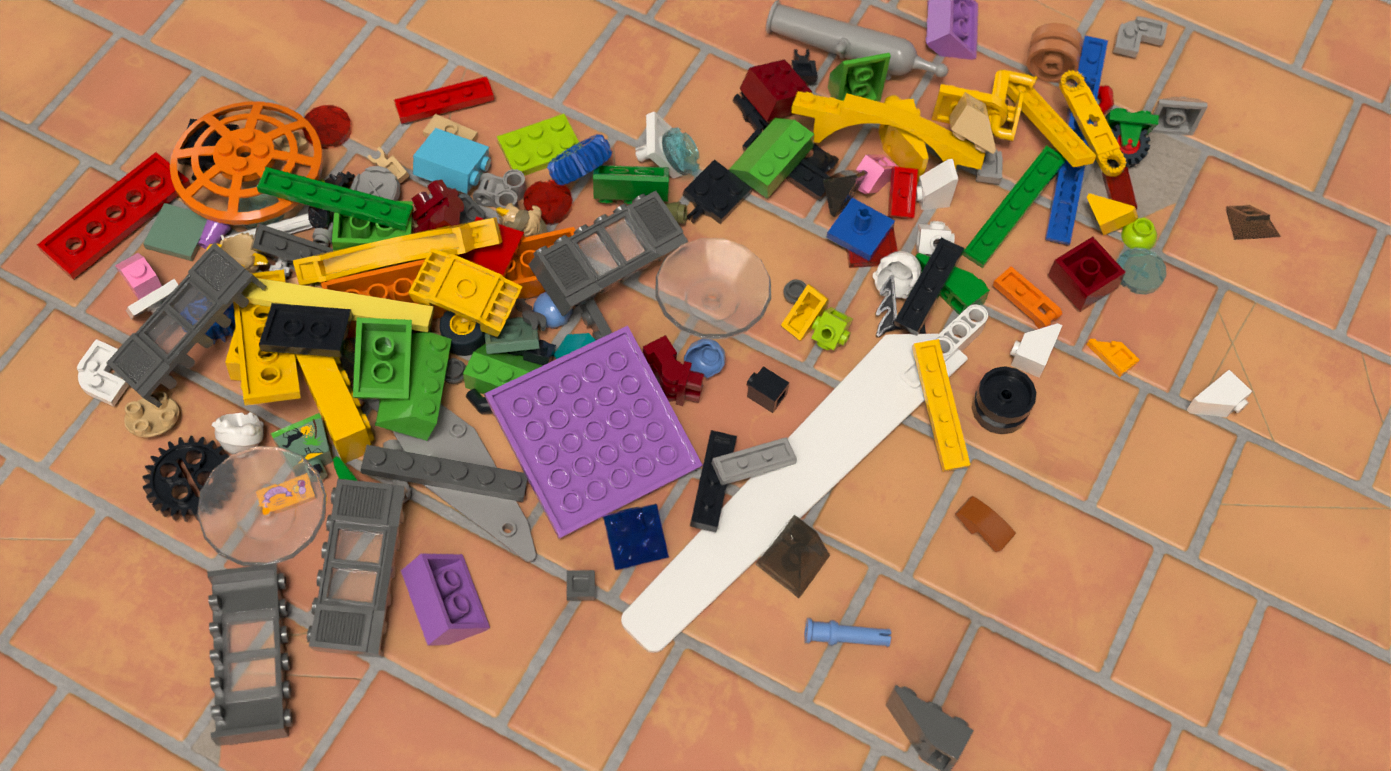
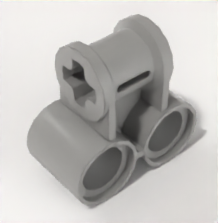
M516 169L508 170L503 177L495 176L491 173H483L480 176L479 188L473 193V199L483 206L506 208L504 205L512 203L513 206L518 207V201H521L526 196L525 176Z

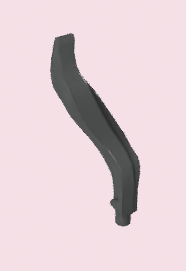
M526 298L517 299L515 306L518 311L522 312L523 321L530 324L532 330H538V325H540L541 330L545 331L547 326L546 317L541 313L532 311V306L525 302Z

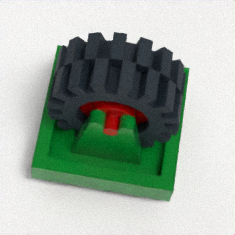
M1115 108L1108 112L1105 119L1120 146L1124 158H1126L1125 168L1129 166L1134 167L1148 154L1150 137L1146 136L1158 125L1159 115H1152L1150 111L1144 110L1133 113L1127 112V109ZM1109 159V160H1108V162H1109L1110 164H1111L1112 162H1115L1116 164H1115L1114 166H1115V167H1119V164H1118V162H1117L1116 160H1114V159Z

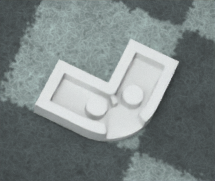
M96 339L77 366L78 381L86 394L114 407L129 385L123 379L108 373L111 367L106 362L118 349Z

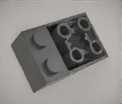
M895 685L886 703V707L924 762L940 771H951L974 730L969 728L968 723L959 717L952 718L945 714L939 705L921 700L910 688Z

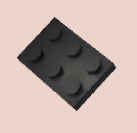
M272 303L259 342L260 350L264 352L342 357L353 317L351 309Z

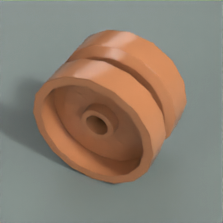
M1048 23L1036 28L1032 33L1026 66L1029 72L1037 76L1038 79L1055 83L1060 81L1061 76L1069 70L1077 72L1083 45L1081 34L1074 27L1062 23Z

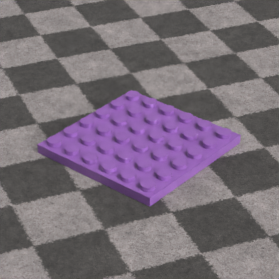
M628 326L503 384L484 395L558 539L703 466Z

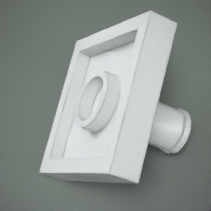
M655 111L647 114V144L636 147V157L640 162L651 159L659 167H669V175L673 179L682 176L681 135Z
M173 279L127 307V314L131 319H134L145 311L151 310L154 313L174 291L178 283Z

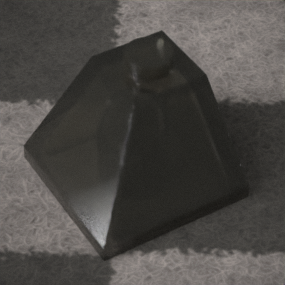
M794 514L785 523L755 565L797 598H800L830 557V554L818 533Z

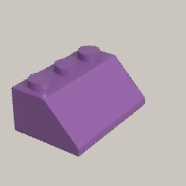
M929 0L926 37L928 47L933 49L939 56L975 59L977 57L978 3L975 0Z
M420 554L401 570L428 646L450 645L487 631L490 628L463 554Z

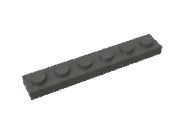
M366 445L361 465L362 474L519 502L524 500L527 477L523 472Z

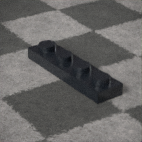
M757 128L742 145L743 151H746L762 133L761 130ZM802 159L786 177L788 181L818 201H821L835 185V179L805 159Z
M941 237L894 320V325L914 335H918L962 257L964 247Z
M711 430L690 527L716 533L727 484L721 486L712 465V459L733 453L737 436Z

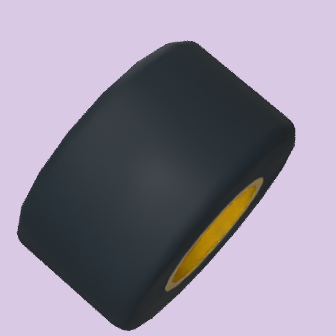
M448 310L441 317L439 325L440 334L452 339L450 352L456 355L467 356L473 354L474 351L485 344V332L481 331L479 323Z

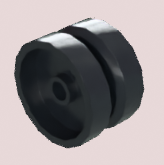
M1004 366L990 370L981 379L973 397L972 410L975 419L982 427L993 433L1008 434L1017 431L1024 425L1035 405L1037 392L1034 383L1027 374L1017 368Z

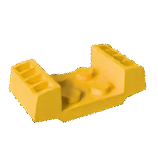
M431 248L408 293L412 300L418 304L427 306L437 305L479 323L482 332L498 337L523 286L506 279L499 273L459 256Z

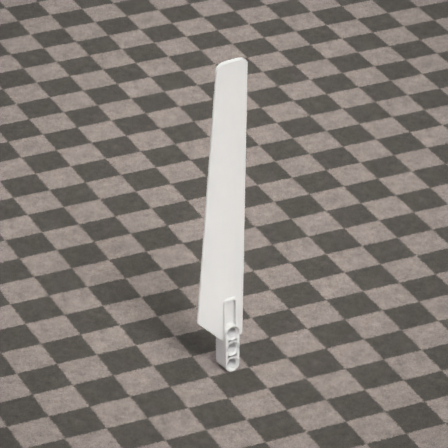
M971 305L939 334L885 335L788 437V441L797 458L796 464L751 477L722 507L716 533L702 529L623 612L621 623L625 631L648 652L657 653L665 648L925 400L912 345L914 343L939 339L941 349L945 352L943 357L948 377H950L968 360L962 351L982 333L988 319L987 310L981 305Z

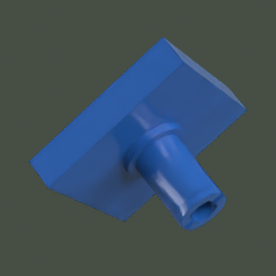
M851 198L827 232L826 238L870 261L893 228L895 220Z

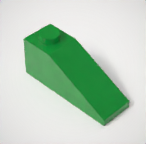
M918 253L915 257L921 265L922 273L930 257ZM955 267L940 297L960 315L971 305H983L990 290L987 288L986 283L978 279L973 273Z

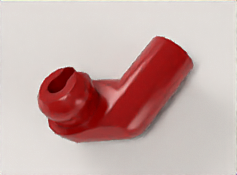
M1108 85L1099 86L1097 96L1101 99L1098 105L1103 115L1114 106L1113 89Z

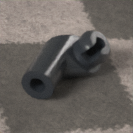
M475 388L467 392L466 398L480 414H493L486 398L482 397Z

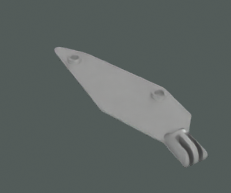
M360 398L361 401L378 412L380 399ZM440 404L437 424L427 441L393 431L405 452L497 468L476 430L442 404ZM424 485L524 561L532 562L535 559L536 552L529 524L516 501ZM509 529L512 532L505 533L503 530Z

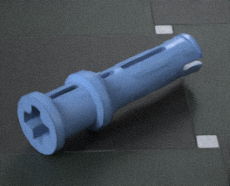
M806 618L804 642L808 644L811 641L828 642V645L831 646L837 644V642L889 647L891 643V636H889L891 635V629L838 625V622L835 620H830L828 623L812 621V618Z

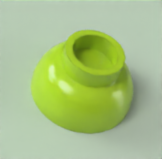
M1139 218L1135 222L1123 227L1121 238L1128 248L1144 252L1154 247L1157 240V231L1152 221L1147 218Z

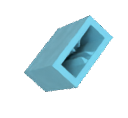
M435 128L413 155V175L432 182L442 179L447 187L456 188L457 191L467 194L473 186L478 184L481 174L487 172L490 167L489 147Z

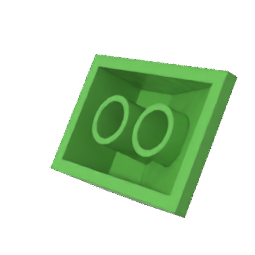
M890 53L842 61L830 72L827 87L830 96L844 101L848 93L874 101H881L891 58Z
M398 201L405 204L413 205V201ZM334 212L333 250L411 234L412 216L406 231Z
M357 318L353 398L409 400L412 320Z

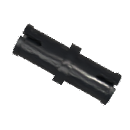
M740 92L742 98L739 94H736L733 102L743 113V119L749 122L755 130L758 128L764 131L769 125L768 122L743 92Z

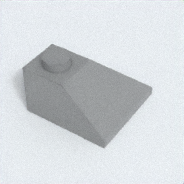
M1187 97L1159 99L1152 115H1159V122L1150 133L1193 136L1208 107L1207 103L1198 98Z

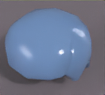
M547 292L540 294L533 306L534 312L541 313L546 317V327L556 328L567 324L571 314H573L572 308L566 315L562 316Z
M703 338L690 345L684 356V361L692 363V371L704 373L706 378H710L723 369L726 363L724 349L716 341Z

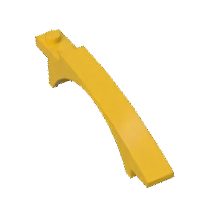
M799 91L793 102L792 113L815 118L813 133L814 142L820 143L831 133L851 125L866 123L883 124L900 128L919 137L934 149L943 162L953 159L955 169L957 165L982 169L985 153L976 149L972 142L967 139L965 141L960 140L944 127L889 104L848 93L844 101L833 97H823Z
M497 217L295 259L293 264L299 285L324 282L397 263L423 259L427 257L431 248L447 254H463L476 248L500 244L502 239Z

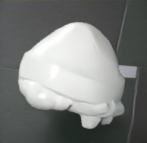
M897 251L889 254L880 260L877 271L873 273L877 290L880 292L885 281L890 275H893L896 298L907 299L921 274V265L918 259L911 253Z
M251 412L247 415L243 413L226 414L217 418L212 423V426L215 428L216 440L219 441L223 449L236 457L247 456L263 440L264 423L258 419L257 415Z

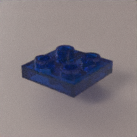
M656 503L628 508L602 516L614 570L669 558Z

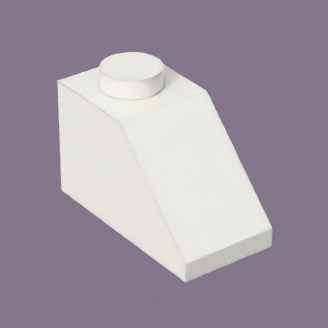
M953 159L944 161L919 177L916 201H919L921 210L950 207L958 182Z
M1057 323L1025 333L1021 342H1015L1010 355L1014 356L1011 366L1040 378L1063 325Z
M1228 370L1196 396L1187 408V411L1190 414L1228 417L1234 411L1238 414L1249 404L1246 399L1252 391Z

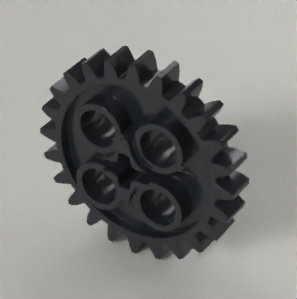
M190 436L188 443H185L179 437L178 445L175 446L169 441L168 450L158 448L161 454L160 457H150L154 465L145 466L149 474L142 476L146 483L143 489L148 494L146 498L149 503H153L152 506L155 511L160 510L163 517H167L171 513L174 521L180 515H182L185 522H188L190 515H194L197 520H200L201 512L204 511L206 515L210 516L209 508L213 506L219 510L218 501L228 500L224 492L233 491L230 482L235 481V477L232 474L235 471L234 466L230 463L231 459L228 454H225L223 447L217 448L214 440L207 444L205 438L201 437L197 443L194 437ZM198 458L201 459L198 463L191 464L193 460ZM179 460L184 462L201 495L199 497L195 496L178 465ZM176 471L173 476L166 477L168 473ZM206 480H213L209 485L202 486ZM181 493H187L184 498L177 499Z

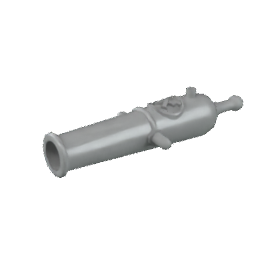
M776 0L773 3L766 22L767 34L772 32L836 54L841 59L847 58L852 60L890 53L891 58L886 80H890L892 75L901 76L913 69L932 72L941 78L948 74L947 65L935 64L917 56L914 45L905 38L782 5L780 0Z

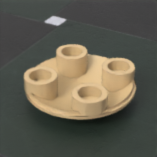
M158 391L153 395L162 403L159 408L144 398L128 403L125 406L126 414L124 417L127 430L139 437H153L166 432L176 423L179 417V408L176 402L169 398L165 392Z

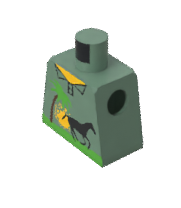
M320 413L271 433L277 449L297 476L309 473L313 482H319L327 477L324 466L330 464L333 458Z

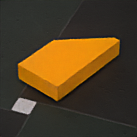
M1091 338L1086 344L1119 378L1137 365L1140 360L1122 342H1101Z

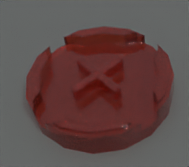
M322 105L313 108L304 117L315 129L322 149H328L327 147L334 146V148L341 146L351 135V120L348 113L340 107ZM302 128L306 141L313 146L309 132L306 128Z
M555 180L535 182L528 187L523 199L524 210L532 211L533 205L541 209V218L546 225L561 223L572 211L573 199L570 190L565 185H557Z

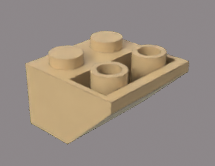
M965 92L949 116L952 134L960 140H970L974 143L973 146L983 153L989 151L994 154L996 147L986 104Z

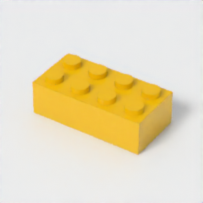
M295 354L306 384L341 460L345 464L364 456L366 445H371V441L375 439L371 432L369 421L360 408L361 405L358 398H353L351 383L345 370L340 365L339 357Z

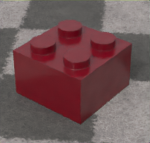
M785 59L750 67L739 88L766 121L793 115L792 105L798 91L812 93V90Z
M1092 236L1056 258L1048 276L1076 308L1082 311L1117 289L1126 272Z

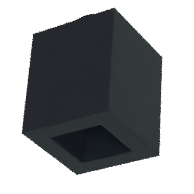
M764 366L758 374L754 372L746 384L748 386L747 397L771 413L777 409L786 397L789 388L788 381Z

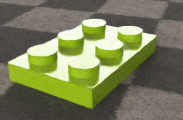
M565 114L497 136V142L510 169L519 170L524 176L546 169L553 158L579 142Z

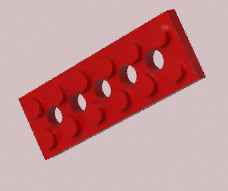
M155 152L37 244L39 250L72 279L76 278L160 211L164 203L168 204L178 196L171 179L170 163ZM178 171L181 184L186 190L191 185L190 180ZM154 180L161 181L160 184L155 187L148 186L149 183ZM141 196L137 202H129L131 197ZM121 211L118 217H109L112 212ZM93 227H102L98 233H89ZM75 242L81 243L79 248L75 250L69 249L71 244Z

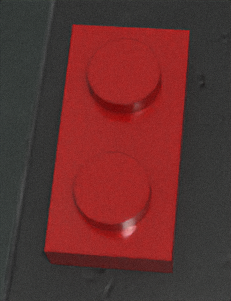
M897 166L891 168L888 217L915 218L918 169Z

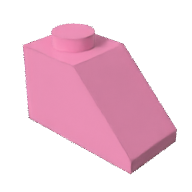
M865 155L850 180L856 184L855 188L864 194L877 193L891 180V168L899 166L884 155Z
M139 253L115 265L138 300L162 286L151 266Z

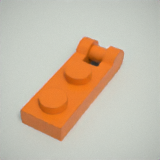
M1012 266L994 280L993 286L1030 317L1038 329L1050 326L1052 320H1057L1062 316L1060 307ZM1041 307L1046 311L1045 314L1039 310Z

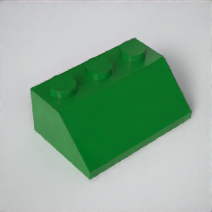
M600 165L593 172V199H599L601 203H613L614 200H624V203L632 204V201L639 195L645 194L647 196L654 191H657L664 202H668L669 167Z

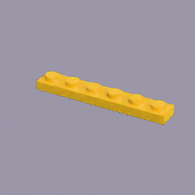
M1008 82L1006 94L1016 103L1019 92H1024L1021 110L1073 167L1094 164L1096 159L1094 152L1034 88L1030 89L1029 86Z

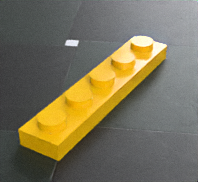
M936 339L914 343L912 350L942 471L967 468L970 466V461L940 341Z

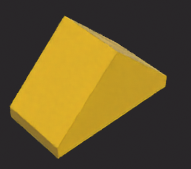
M1091 193L1087 195V200L1103 236L1138 219L1135 206Z
M808 284L781 326L798 340H803L813 330L812 326L818 316L822 317L824 311L827 310L829 299Z

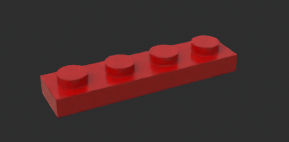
M485 76L394 99V104L400 123L403 124L431 117L435 114L439 115L494 101V94L489 80Z

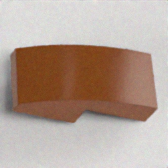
M974 496L969 497L955 513L971 534L979 532L995 552L1001 551L1016 534L1001 516Z

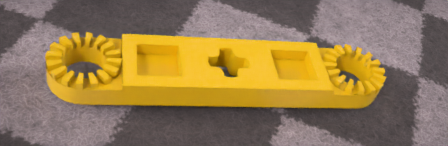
M1075 70L1065 72L1059 81V88L1090 149L1096 155V161L1101 171L1112 177L1120 175L1126 166V158H1124L1120 146L1096 99L1087 86L1082 74H1079L1078 71L1075 72ZM1073 79L1077 82L1078 86L1070 88L1065 81ZM1089 119H1091L1092 122L1097 121L1095 127L1093 126V124H1087ZM1107 160H1116L1119 167H1109Z

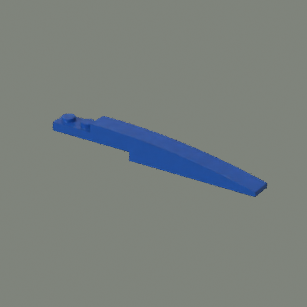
M1085 35L1078 72L1084 77L1087 86L1097 101L1108 40ZM1076 81L1073 83V88L1078 86ZM1068 107L1066 123L1089 147ZM1089 119L1087 124H1094V122ZM1066 160L1057 172L1045 240L1070 245L1085 165L1073 167Z

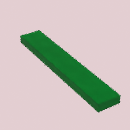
M1046 145L965 248L963 256L979 267L984 268L1066 162L1064 156Z
M269 167L265 168L257 186V190L260 193L406 231L414 211L413 205Z

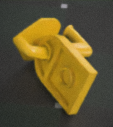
M999 70L995 74L992 94L941 84L931 120L950 124L949 116L966 92L986 104L992 134L997 138L1013 141L1022 108L1024 92H1019L1014 107L1006 105L1005 99L1008 82L1023 84L1033 89L1038 77L1009 70ZM1006 119L1010 122L1009 129L1000 128L1005 124Z

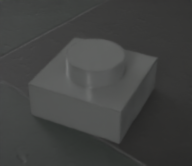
M567 570V601L595 600V570Z

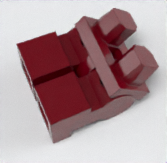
M442 179L435 180L428 185L427 188L432 195L431 199L426 191L420 192L411 198L416 208L412 217L414 221L417 220L418 225L413 233L460 224V213L464 211V204L458 197L459 193L456 188L448 189Z
M666 335L643 346L642 353L668 401H676L675 405L683 406L685 400L699 403L704 373L692 371V363L684 361V364L677 361V352Z

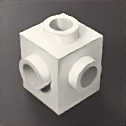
M931 221L930 225L918 224L916 250L918 253L927 254V256L931 257L941 237L954 243L955 235L951 233L948 226H945L944 222Z

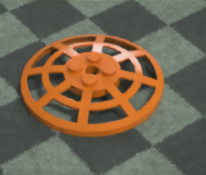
M261 101L240 102L217 108L205 114L182 134L171 156L170 173L178 196L193 212L218 223L248 225L279 217L292 210L299 203L276 197L279 202L272 206L249 212H238L240 198L264 194L258 192L257 187L241 189L242 182L261 178L265 168H272L275 160L287 161L282 171L288 173L293 171L296 163L310 166L311 169L307 178L318 180L322 171L323 152L315 129L299 113L275 103ZM251 109L250 113L233 115L220 121L216 119L227 113ZM263 109L277 111L298 121L285 125L273 117L261 114ZM247 120L245 128L230 131L225 126L235 121ZM258 120L277 127L268 133L255 129ZM206 123L210 126L200 135L193 148L182 149L186 141L196 130ZM302 128L307 129L313 142V157L298 154L297 141L292 133L293 131ZM214 131L221 136L215 146L202 147L205 140ZM285 135L289 142L290 152L275 150L272 141ZM243 152L251 153L247 157H239ZM199 156H213L215 165L203 173L199 166ZM191 157L192 169L197 179L185 190L178 176L177 159ZM218 174H221L225 178L232 180L231 187L228 189L211 182V180ZM204 186L214 194L229 197L227 211H220L207 207L196 201L193 196Z

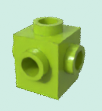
M830 307L824 311L822 317L818 316L812 326V329L815 331L811 338L817 341L818 346L826 350H835L840 345L844 346L851 334L848 329L853 318Z

